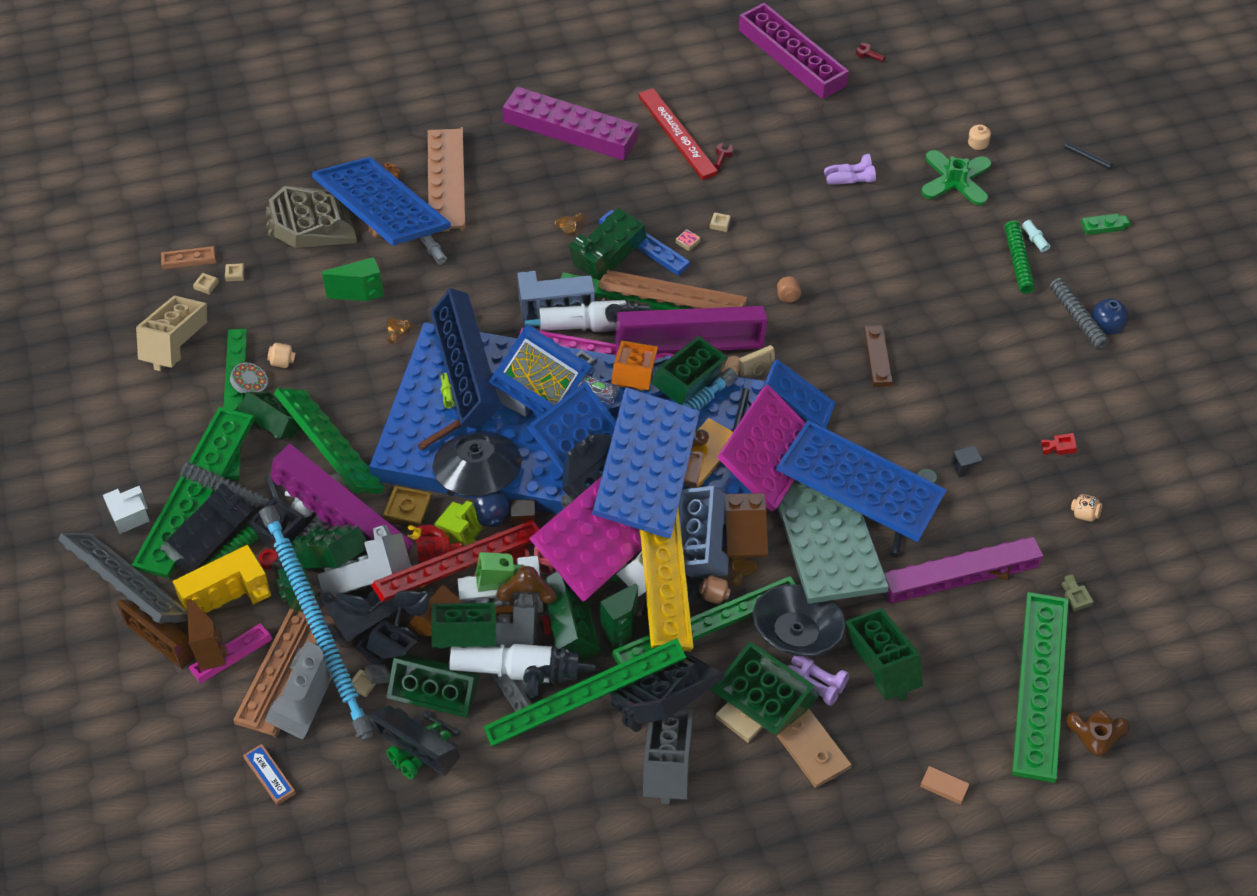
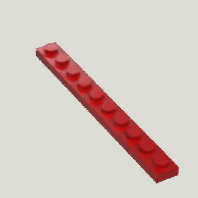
M533 520L378 579L371 586L382 602L395 598V594L399 591H412L477 565L480 552L505 554L531 544L532 541L529 538L540 529Z

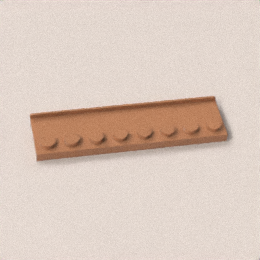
M463 127L461 129L428 130V204L451 222L450 229L460 228L461 231L466 228Z
M607 270V273L599 281V288L604 289L606 292L616 291L626 296L637 295L642 299L652 298L662 303L672 302L677 306L688 305L693 309L745 307L747 297L612 270Z
M313 587L320 607L319 610H321L322 606L318 598L323 595L322 590ZM293 609L289 610L233 719L234 724L272 735L275 738L278 736L280 728L264 720L272 703L278 699L293 671L290 666L298 649L302 648L307 641L317 646L319 645L316 643L310 625L307 622L308 620L305 618L306 615L303 612Z

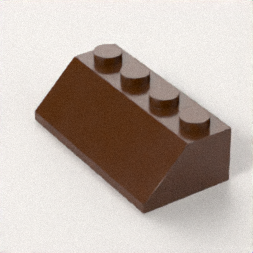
M128 599L117 602L125 625L180 669H183L195 658L189 644V636L184 633L180 625L177 623L172 624L171 622L157 623L153 621V617L141 611L137 604Z

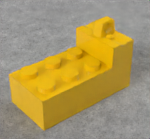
M248 545L173 581L182 607L187 610V600L192 599L204 613L220 608L223 604L233 599H238L245 593L253 605L271 596L266 574Z

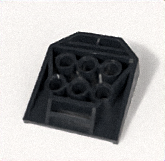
M589 434L576 445L577 448L574 447L566 454L568 458L563 462L562 490L573 501L588 489L585 482L592 485L601 477L599 471L604 469L612 439L611 435L596 434L594 436Z
M684 651L687 659L610 693L612 698L611 705L616 712L623 713L621 720L623 725L630 727L635 732H640L642 723L670 718L725 678L724 673Z

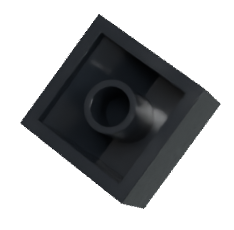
M275 496L263 508L271 505L275 506L281 519L280 525L284 539L289 538L291 543L307 527L305 517ZM258 512L248 521V525L268 548L276 551L274 548L276 539L270 533L268 527H265Z

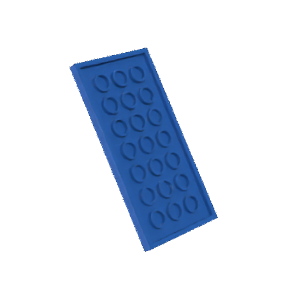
M371 157L313 171V179L392 246L450 229V221Z
M625 387L592 515L670 539L700 411Z
M809 420L776 469L916 542L919 541L946 492V489Z

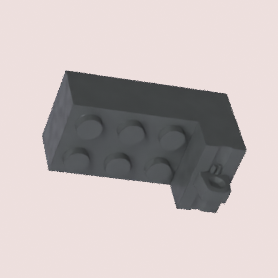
M520 593L519 601H517L513 609V618L511 614H500L499 617H496V646L493 647H501V644L505 645V648H510L513 644L536 645L538 602H534L533 593Z
M682 708L668 719L648 723L643 763V797L661 798V804H670V798L687 799L693 709Z

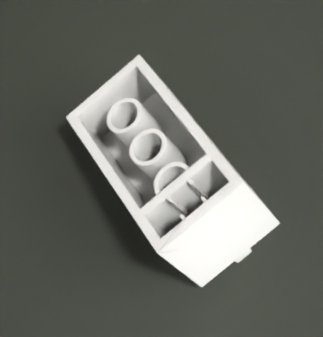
M538 556L517 558L518 565L524 564V566L534 567L540 576ZM466 576L458 578L459 599L462 600L460 603H495V607L515 605L519 601L520 592H514L513 599L510 601L502 602L496 596L497 590L478 592L476 577ZM533 593L534 602H538V612H543V602L540 600L539 593Z

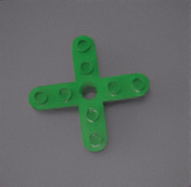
M936 150L927 152V163L942 176L922 187L921 193L925 198L933 199L956 188L975 205H983L987 202V194L971 180L990 169L991 161L987 157L980 156L969 161L968 158L960 159L953 156L947 159L941 152Z

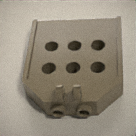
M283 186L269 199V207H266L267 218L270 217L266 225L271 239L278 238L294 248L357 243L348 207L328 190Z

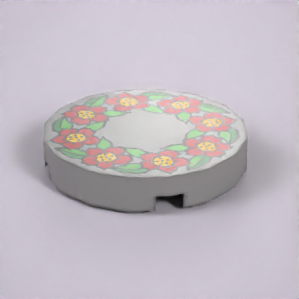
M245 362L234 366L230 382L240 393L263 392L268 384V378L260 367Z

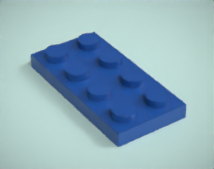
M778 359L774 361L764 386L768 384L804 420H809L826 429L835 401Z

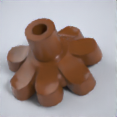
M385 163L384 168L398 179L401 174L400 169H397L395 164Z

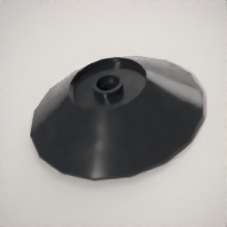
M471 431L459 434L445 442L435 454L432 469L436 480L446 490L461 496L480 497L496 493L511 484L520 472L522 457L518 446L508 437L492 431Z
M783 584L768 589L757 599L752 611L754 626L764 641L777 650L794 656H818L830 652L842 641L846 630L844 614L834 600L808 604L803 586L798 584Z

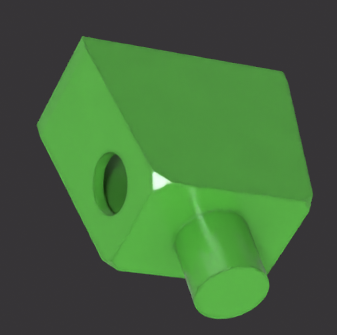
M480 552L476 569L478 592L498 590L524 564L514 565L511 554Z

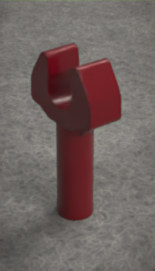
M861 43L860 48H856V55L859 58L863 59L869 56L882 63L885 61L886 57L872 51L870 44Z
M724 143L717 145L716 154L719 156L714 164L716 169H720L725 157H732V145L727 150L723 149Z

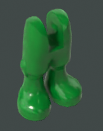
M435 722L426 728L428 730L432 728L439 733L441 725ZM446 730L439 733L441 738L446 741L451 737L450 733ZM391 746L386 750L390 761L397 769L401 768L404 776L409 779H414L417 776L418 769L423 762L415 757L408 760L412 755L396 746Z

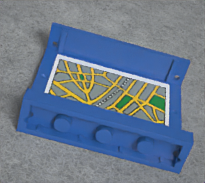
M526 324L492 375L489 383L541 416L578 387L591 365L584 359L572 354L569 349L557 344L552 338L546 337L536 328Z

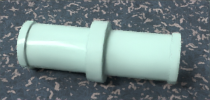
M1027 220L1022 224V228L1029 235L1030 241L1036 244L1041 253L1046 252L1050 248V244L1043 237L1041 230H1038L1031 220Z

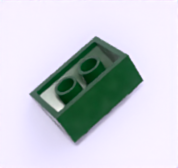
M269 391L246 392L238 412L253 415L254 422L258 424L260 429L273 433V437L280 440L292 438L301 429L274 394Z
M636 583L600 602L601 636L612 651L632 642L638 620V585Z
M495 603L432 604V647L467 648L469 646H480L486 648L496 646Z

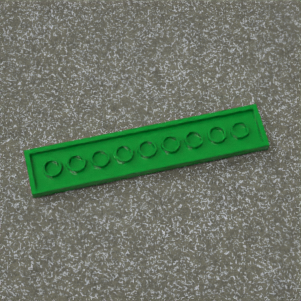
M219 407L190 458V464L195 463L197 467L201 466L203 470L206 468L208 472L212 471L214 475L217 473L219 477H225L255 421L254 416ZM185 476L180 477L132 566L136 570L170 579L177 564L160 547L215 491L214 489L209 490V487L206 486L205 488L203 484L198 485V482H192V479L187 480Z
M1030 592L1026 596L1012 776L1055 783L1057 779L1068 614L1067 598Z

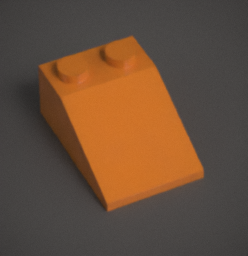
M621 340L614 361L611 384H616L618 387L628 386L634 387L637 390H649L658 346Z

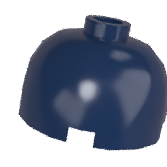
M1107 298L1095 305L1091 317L1100 326V329L1104 331L1103 333L1114 335L1121 333L1126 327L1129 314L1124 303L1113 298Z
M500 491L501 494L492 493L474 499L475 503L473 505L476 510L477 521L482 526L498 527L508 516L509 501L503 491Z

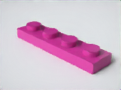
M260 623L226 644L229 654L226 656V665L201 671L198 662L189 666V669L201 684L271 641V635Z

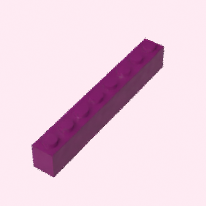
M1031 537L1027 539L1021 538L1010 543L1004 542L990 548L984 547L973 552L967 551L953 557L947 556L936 561H927L916 566L910 565L903 569L890 570L884 573L889 586L888 592L885 593L890 604L997 578L998 575L990 574L989 571L994 570L1005 573L1008 571L1007 567L1009 566V575L1038 568L1041 565L1043 554L1035 538Z

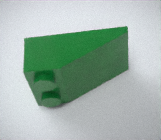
M374 257L322 271L325 293L329 299L369 301L384 296L381 274Z

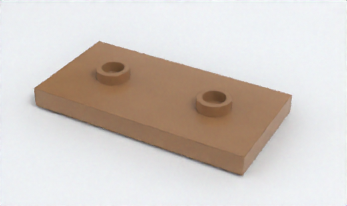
M810 709L777 735L815 788L851 768V763Z

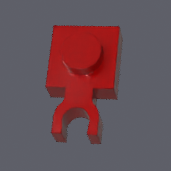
M1073 433L1054 436L1053 441L1041 440V446H1047V448H1043V455L1050 454L1053 451H1057V455L1077 452Z

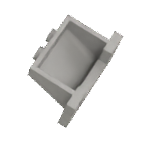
M307 641L302 648L298 649L290 666L293 671L278 699L272 703L264 720L302 740L332 679V674L329 672L330 669L327 667L328 664L325 662L320 647Z

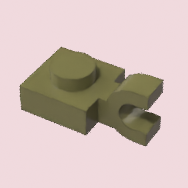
M1072 574L1065 576V582H1062V586L1066 590L1064 596L1068 599L1072 610L1075 612L1092 606L1093 600L1085 586L1078 587Z

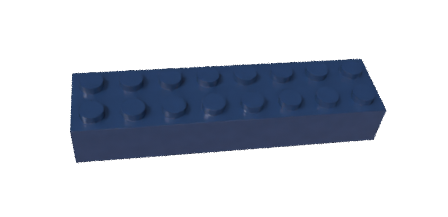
M449 288L430 313L460 424L480 430L501 405L496 387L489 383L492 373L469 294Z

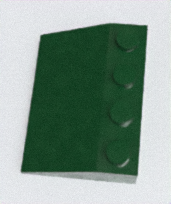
M751 641L725 671V678L711 689L715 694L775 736L779 735L803 715L820 695L814 684Z

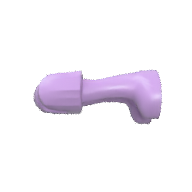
M794 656L791 660L794 666H787L814 684L823 701L830 706L835 703L839 693H842L849 678L848 672L841 670L836 675H832L816 666L814 660L805 656ZM812 675V676L818 678V679L821 680L822 682H824V683H826L827 685H829V687H827V686H825V685H823V684L817 682L816 680L812 679V678L809 677V676Z

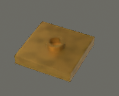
M395 485L382 517L390 522L415 527L422 526L433 495L430 492Z

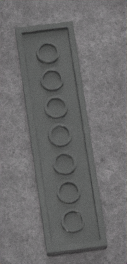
M92 533L60 534L58 540L65 545L67 550L75 553L78 559L89 565L90 569L97 571L102 579L109 581L116 590L125 594L126 598L137 604L141 611L153 617V621L160 624L164 622L179 623L188 621V613L184 607Z

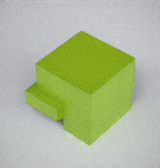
M466 501L463 505L452 502L435 522L436 527L449 534L450 543L462 542L463 547L476 542L475 538L483 530L482 525L477 521L475 507L469 501Z

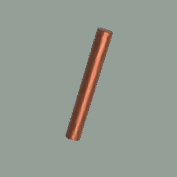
M460 420L454 421L418 443V448L422 451L462 426Z

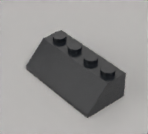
M389 705L369 715L379 735L443 776L448 774L461 757L457 749L458 745L450 739L444 740L436 730L432 728L428 730L419 719L414 718L412 720L399 707L395 709Z

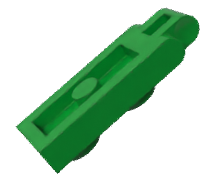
M1120 214L1086 217L1081 220L1086 235L1123 231L1131 225L1128 216H1120Z

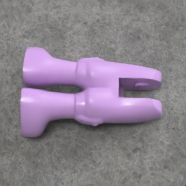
M870 154L863 155L861 162L856 165L840 164L824 169L829 185L852 184L856 182L871 183L876 181V172L874 166H872Z

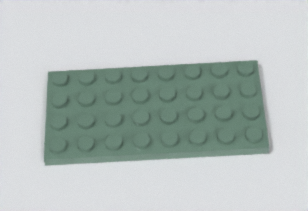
M794 479L777 508L808 604L888 592L889 586L863 515Z

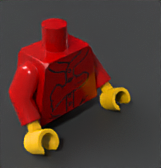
M434 525L408 526L409 530H414V533L407 535V537L416 539L419 564L463 547L462 542L450 543L449 534Z

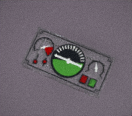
M585 375L578 385L579 387L586 382L600 401L612 405L620 392V387Z

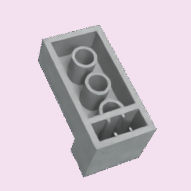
M387 525L374 528L375 540L364 542L368 555L359 557L356 560H349L339 568H324V573L317 574L322 593L330 591L334 596L337 593H348L370 586L378 579L411 567L402 533L391 535Z

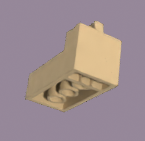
M172 296L136 327L138 359L153 363L154 370L161 371L166 366L172 368L176 362L181 360L180 346L207 323V303Z

